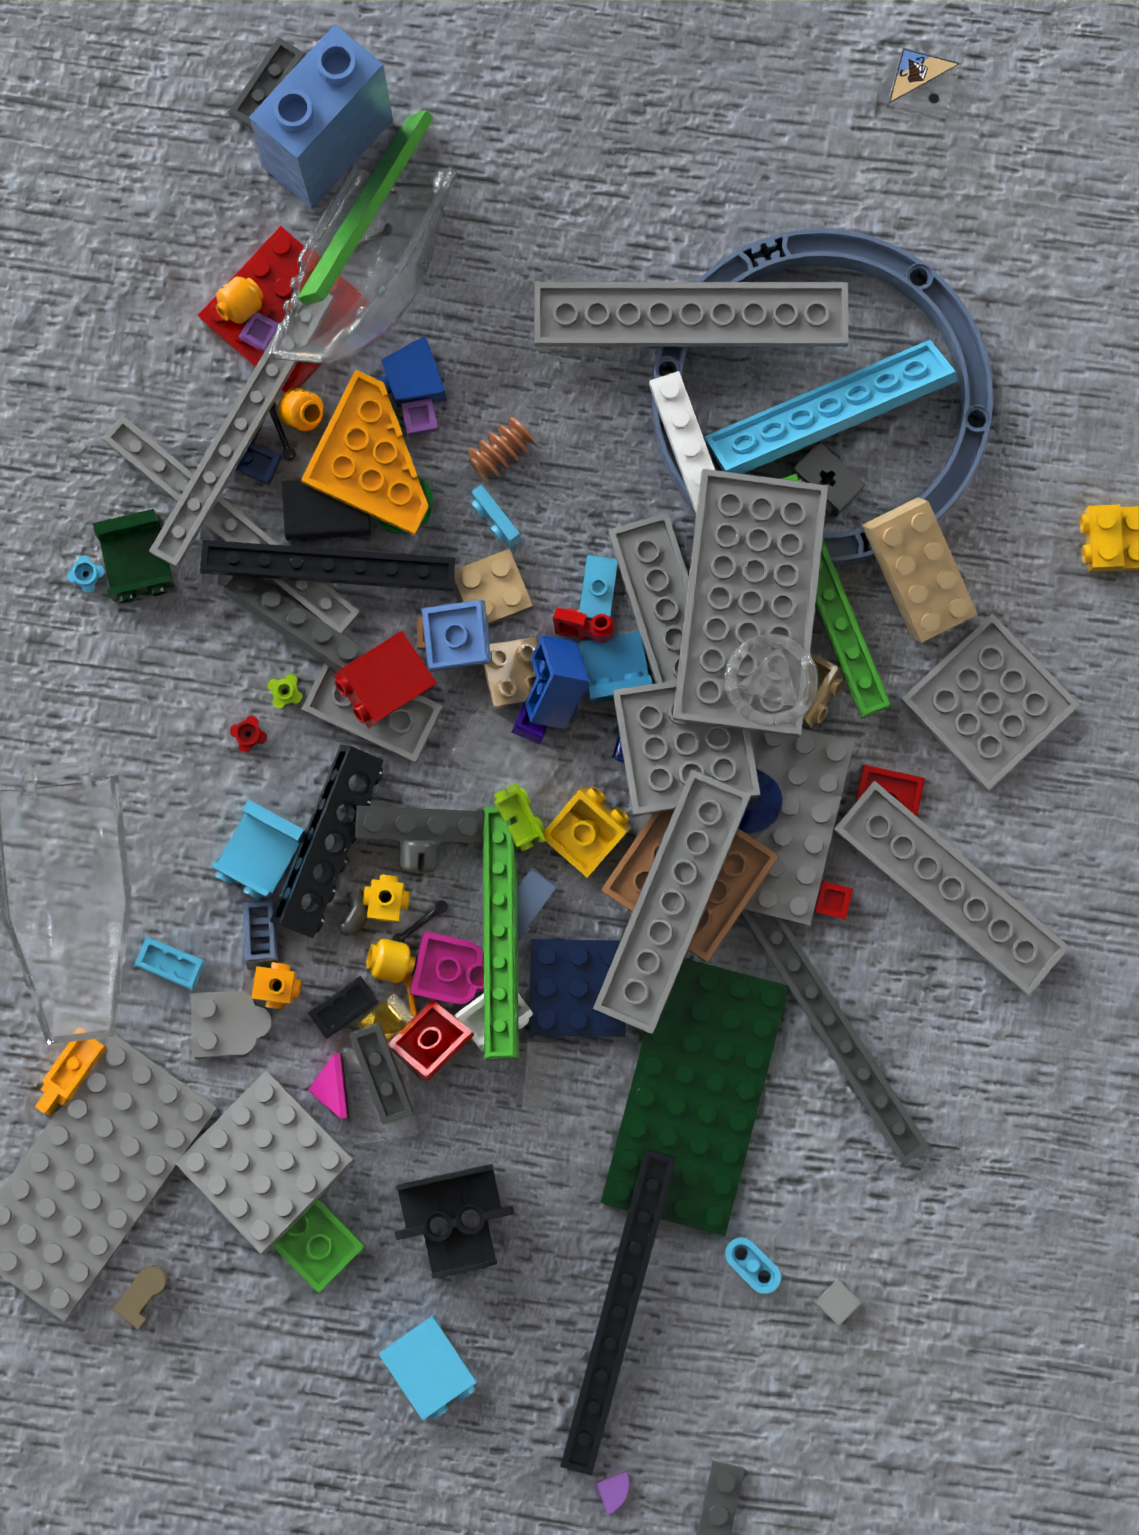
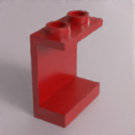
M403 631L398 632L344 666L334 675L336 688L343 697H348L354 706L353 713L360 723H365L368 729L379 720L418 695L424 694L437 684Z

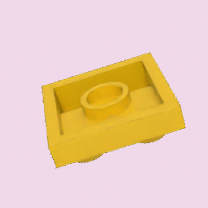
M1120 504L1088 506L1084 510V514L1080 515V530L1086 536V545L1082 546V560L1084 564H1088V572L1139 570V506L1120 507Z
M587 786L579 789L543 833L546 842L586 878L595 871L632 829V826L628 824L629 816L620 808L616 807L612 810L604 802L606 796L594 786L590 789Z

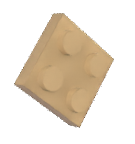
M510 548L455 570L454 580L463 602L481 599L485 601L488 625L533 608Z

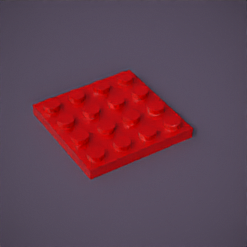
M280 226L230 281L235 277L251 278L263 293V299H261L262 308L259 310V313L281 324L302 286L308 281L320 259ZM341 277L337 278L328 293V296L332 297L333 302L281 391L283 393L289 389L300 388L373 309L372 304ZM215 296L197 315L198 318L252 366L256 367L264 353L239 339V335L248 320L242 324L235 323L230 319L225 321L216 310L218 302Z

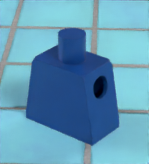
M426 336L381 360L385 375L375 379L384 382L387 393H392L397 407H402V403L432 398V402L446 399L445 389Z

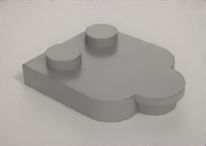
M244 991L190 993L193 1057L233 1056L250 1053L256 1047L257 1039L269 1032L272 1026L270 1013L265 1008L256 1006L255 1000L251 998L252 996Z

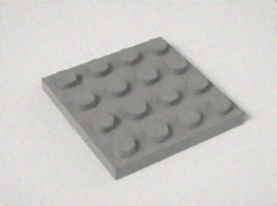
M993 614L900 699L986 791H989L1080 705Z
M677 680L613 690L633 817L675 810L691 770L752 794L751 798L760 797L749 730L672 720Z
M265 1071L184 1153L176 1165L260 1254L265 1255L351 1167L355 1160L268 1071Z

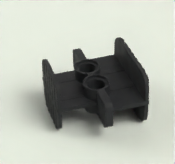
M493 1164L406 1182L396 1186L406 1229L395 1231L396 1240L424 1234L432 1279L444 1278L449 1275L453 1276L458 1273L462 1274L481 1268L484 1269L497 1264L488 1220L515 1213L513 1205L501 1207ZM474 1210L478 1213L480 1222L477 1227L467 1228L464 1226L462 1214L465 1211ZM442 1217L446 1220L448 1230L445 1234L436 1235L431 1231L430 1222L433 1218Z

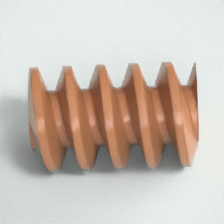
M510 417L507 421L509 429L504 425L498 426L499 436L494 433L488 434L490 444L484 440L478 442L480 452L474 448L468 450L471 466L487 485L490 484L488 473H492L496 477L500 476L497 466L501 465L507 470L510 468L507 461L509 457L516 462L520 461L517 454L518 450L529 454L528 442L537 447L528 430L513 417Z

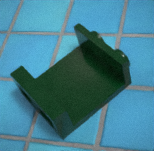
M154 509L92 523L95 536L100 541L110 589L107 590L108 595L113 601H118L119 604L136 601L139 595L149 593V596H160L166 594L168 588L175 587L170 564L149 552L162 529L159 515Z

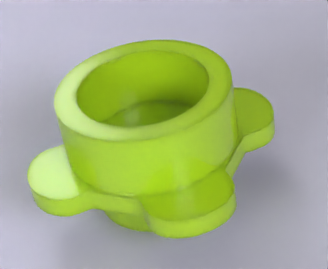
M288 674L280 680L271 679L268 682L267 687L272 691L274 698L272 704L275 708L282 709L285 705L299 704L302 701L303 695L297 688L298 678L294 674ZM288 689V693L283 694L282 690Z

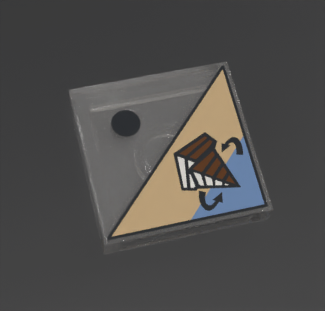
M902 47L886 108L945 123L962 62Z

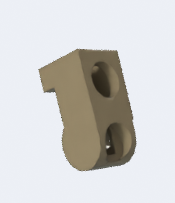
M152 1265L143 1269L112 1310L136 1329L142 1328L150 1318L144 1312V1309L156 1294L167 1288L169 1284L168 1272L159 1265Z

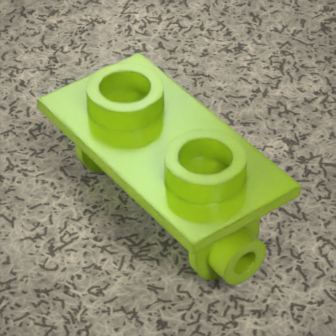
M513 784L506 787L509 792L508 794L505 789L494 794L496 798L494 803L503 821H507L512 817H515L517 821L507 827L516 847L520 846L521 850L525 851L534 846L531 840L534 843L546 841L543 835L545 832L541 820L533 815L529 807L530 798L524 788H519L518 784Z

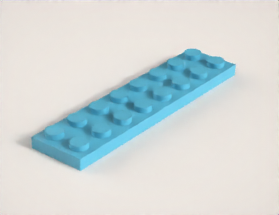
M927 340L704 436L705 443L722 471L745 474L757 467L771 463L778 458L799 451L808 445L822 439H827L845 429L857 426L866 420L885 414L889 410L915 401L917 398L957 382L956 371L933 342Z

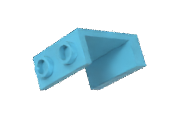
M248 799L242 810L245 813L218 862L213 861L211 867L218 871L215 877L230 885L236 880L245 885L244 893L260 901L262 895L268 899L271 898L297 852L305 830Z
M435 1314L379 1353V1356L422 1421L428 1416L435 1420L448 1410L446 1406L448 1402L456 1397L460 1402L475 1391L473 1385L477 1383V1377L475 1374H471L441 1329V1323Z

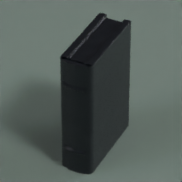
M301 480L282 482L286 541L302 540L304 542L305 540L371 536L369 514L301 483Z

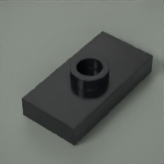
M359 976L308 1012V1014L325 1038L328 1039L376 1005L379 1000L362 976Z

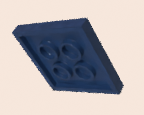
M531 939L530 1009L533 1015L530 1017V1036L626 1037L625 1022L593 1009L621 940Z

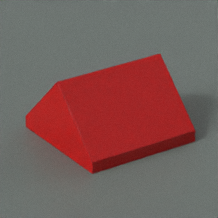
M432 1000L389 1042V1046L420 1080H430L474 1036V1033Z

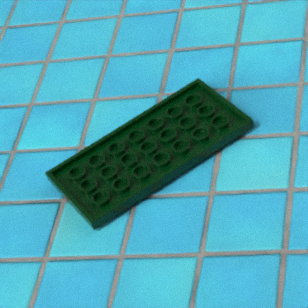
M684 959L654 1033L651 1034L646 1031L644 1033L600 1203L625 1210L629 1209L644 1149H650L676 1157L660 1219L726 1236L789 989L787 985Z

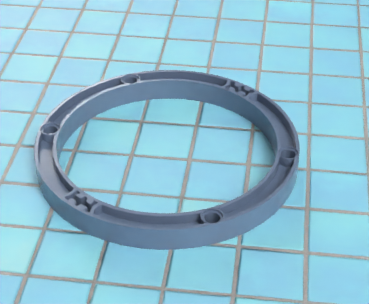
M803 229L763 238L738 249L708 270L697 282H752L765 275L789 268L819 265L842 267L860 271L892 285L908 296L924 311L940 332L950 351L960 389L959 426L952 452L938 478L919 497L929 501L938 522L961 495L980 462L988 439L993 407L992 375L981 334L968 309L948 283L927 264L911 253L889 242L865 234L834 229ZM760 253H764L766 257L770 256V260L766 261L764 257H759ZM912 276H919L924 280L925 285L916 286L911 282L910 278ZM659 347L654 365L653 379L662 377L659 371L663 368H670L675 372L679 371L682 376L684 363L690 347ZM651 392L652 421L662 461L683 499L694 510ZM971 416L978 417L982 422V427H972L968 422V418ZM863 528L841 533H823V540L834 567L859 564L876 559L870 545H868L865 553L863 552V546L869 544Z

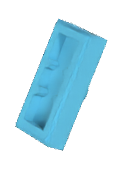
M587 555L579 611L587 614V619L589 620L598 614H605L609 617L611 615L618 564L617 559Z
M146 936L133 966L194 991L206 961Z

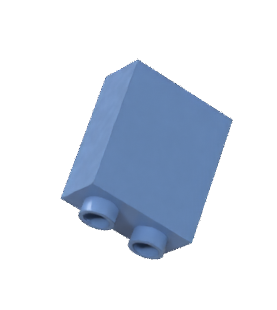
M336 24L329 29L249 117L266 171L311 209L317 205L393 121L383 64Z

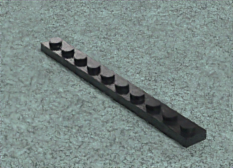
M644 1149L560 1465L562 1468L592 1476L676 1162L675 1156Z

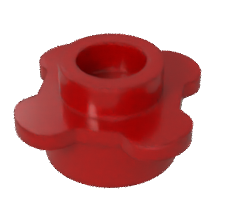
M248 716L245 721L240 722L238 725L234 724L230 728V735L236 738L239 743L238 748L243 753L250 752L253 746L264 744L267 740V734L261 731L258 726L259 720L255 716ZM246 732H251V736L246 737Z

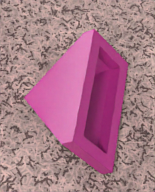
M337 1053L332 1055L308 1091L340 1119L350 1117L343 1054Z

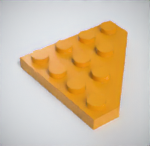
M355 369L301 479V483L416 536L429 509V505L423 493L385 384Z

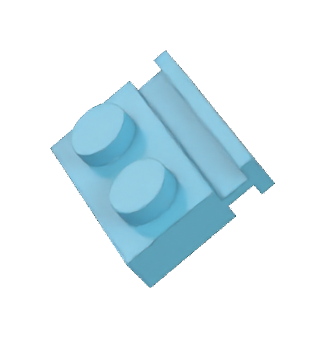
M482 484L471 492L473 499L471 506L481 519L485 517L491 524L490 530L500 543L505 542L510 550H512L521 543L520 533Z

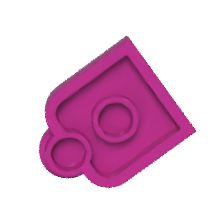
M423 931L409 994L453 1004H465L472 1000L476 992H483L484 961L481 948L471 941Z

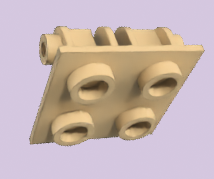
M536 637L490 644L492 663L483 664L485 677L487 678V686H489L492 698L491 702L496 709L507 708L509 704L526 701L536 680L531 663V657L537 646Z

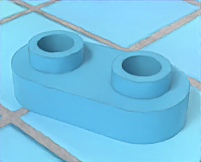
M737 1237L727 1244L725 1248L727 1263L755 1291L768 1294L778 1288L781 1282L780 1270L752 1241L744 1237ZM740 1247L745 1248L747 1251L746 1257L742 1260L735 1257V1251ZM763 1270L768 1271L770 1274L769 1280L765 1283L760 1282L758 1279V1274Z

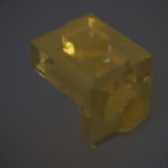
M393 993L366 1016L358 1026L361 1029L381 1022L388 1041L415 1016L409 1011L407 1005Z

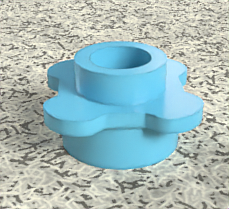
M81 556L74 564L72 570L68 572L67 578L69 582L80 585L84 592L90 593L94 591L95 583L98 579L104 577L105 570L101 565L96 566L93 564L88 556ZM84 572H89L87 577L83 576Z

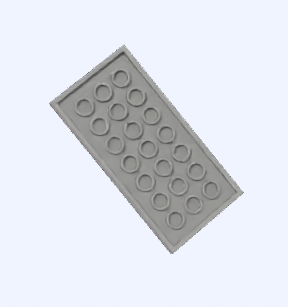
M702 469L672 720L801 736L828 485Z
M113 1034L105 1044L106 1050L71 1101H68L65 1106L61 1105L0 1190V1276L63 1322L67 1321L177 1167L176 1163L192 1146L218 1109L210 1101L116 1034Z

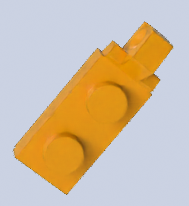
M78 1029L42 1080L44 1084L41 1091L44 1094L35 1107L45 1115L52 1116L60 1104L65 1106L68 1101H71L107 1047L84 1030Z

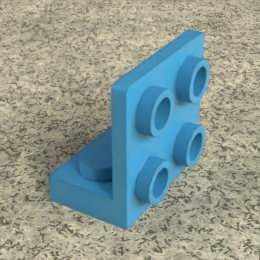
M638 631L613 636L606 643H599L594 640L579 643L583 664L590 678L588 688L590 704L614 700L613 690L652 684L651 675L648 674L642 639Z

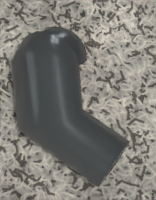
M362 889L347 893L351 910L345 920L339 922V930L345 936L359 933L368 920L367 905H363L364 894Z

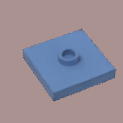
M483 599L422 608L427 666L430 672L492 663L486 605Z

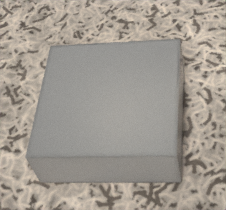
M838 1279L815 1301L838 1326L861 1304Z

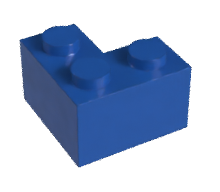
M541 635L531 657L536 680L525 701L531 723L566 729L570 719L577 713L578 703L582 694L588 691L590 678L586 673L583 656L580 654L576 641Z

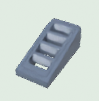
M274 900L242 902L246 967L248 970H256V966L271 968L272 962L279 963L276 924L270 922L275 909ZM268 913V918L250 919V914ZM269 926V930L251 931V927ZM270 939V943L252 944V940ZM270 952V954L253 955L254 953Z

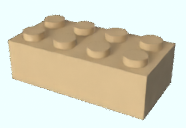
M917 497L862 525L911 638L922 643L978 615L929 501Z

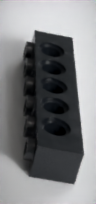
M339 746L270 922L314 938L315 934L321 930L325 919L323 913L327 903L333 900L336 893V880L338 875L346 868L348 862L346 855L350 845L357 839L355 838L356 806L371 805L370 795L374 785H377L382 777L383 768L381 767L384 760L353 746ZM353 775H355L357 777L358 784L357 787L353 791H351L348 783L349 779ZM343 804L346 808V815L342 820H339L337 810ZM332 834L334 845L331 849L327 850L325 840L328 835ZM321 864L323 868L320 878L315 879L313 870L316 865ZM309 893L311 903L306 909H303L301 905L302 898Z

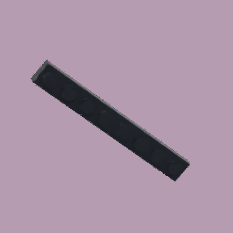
M203 540L200 572L201 574L453 591L456 558Z

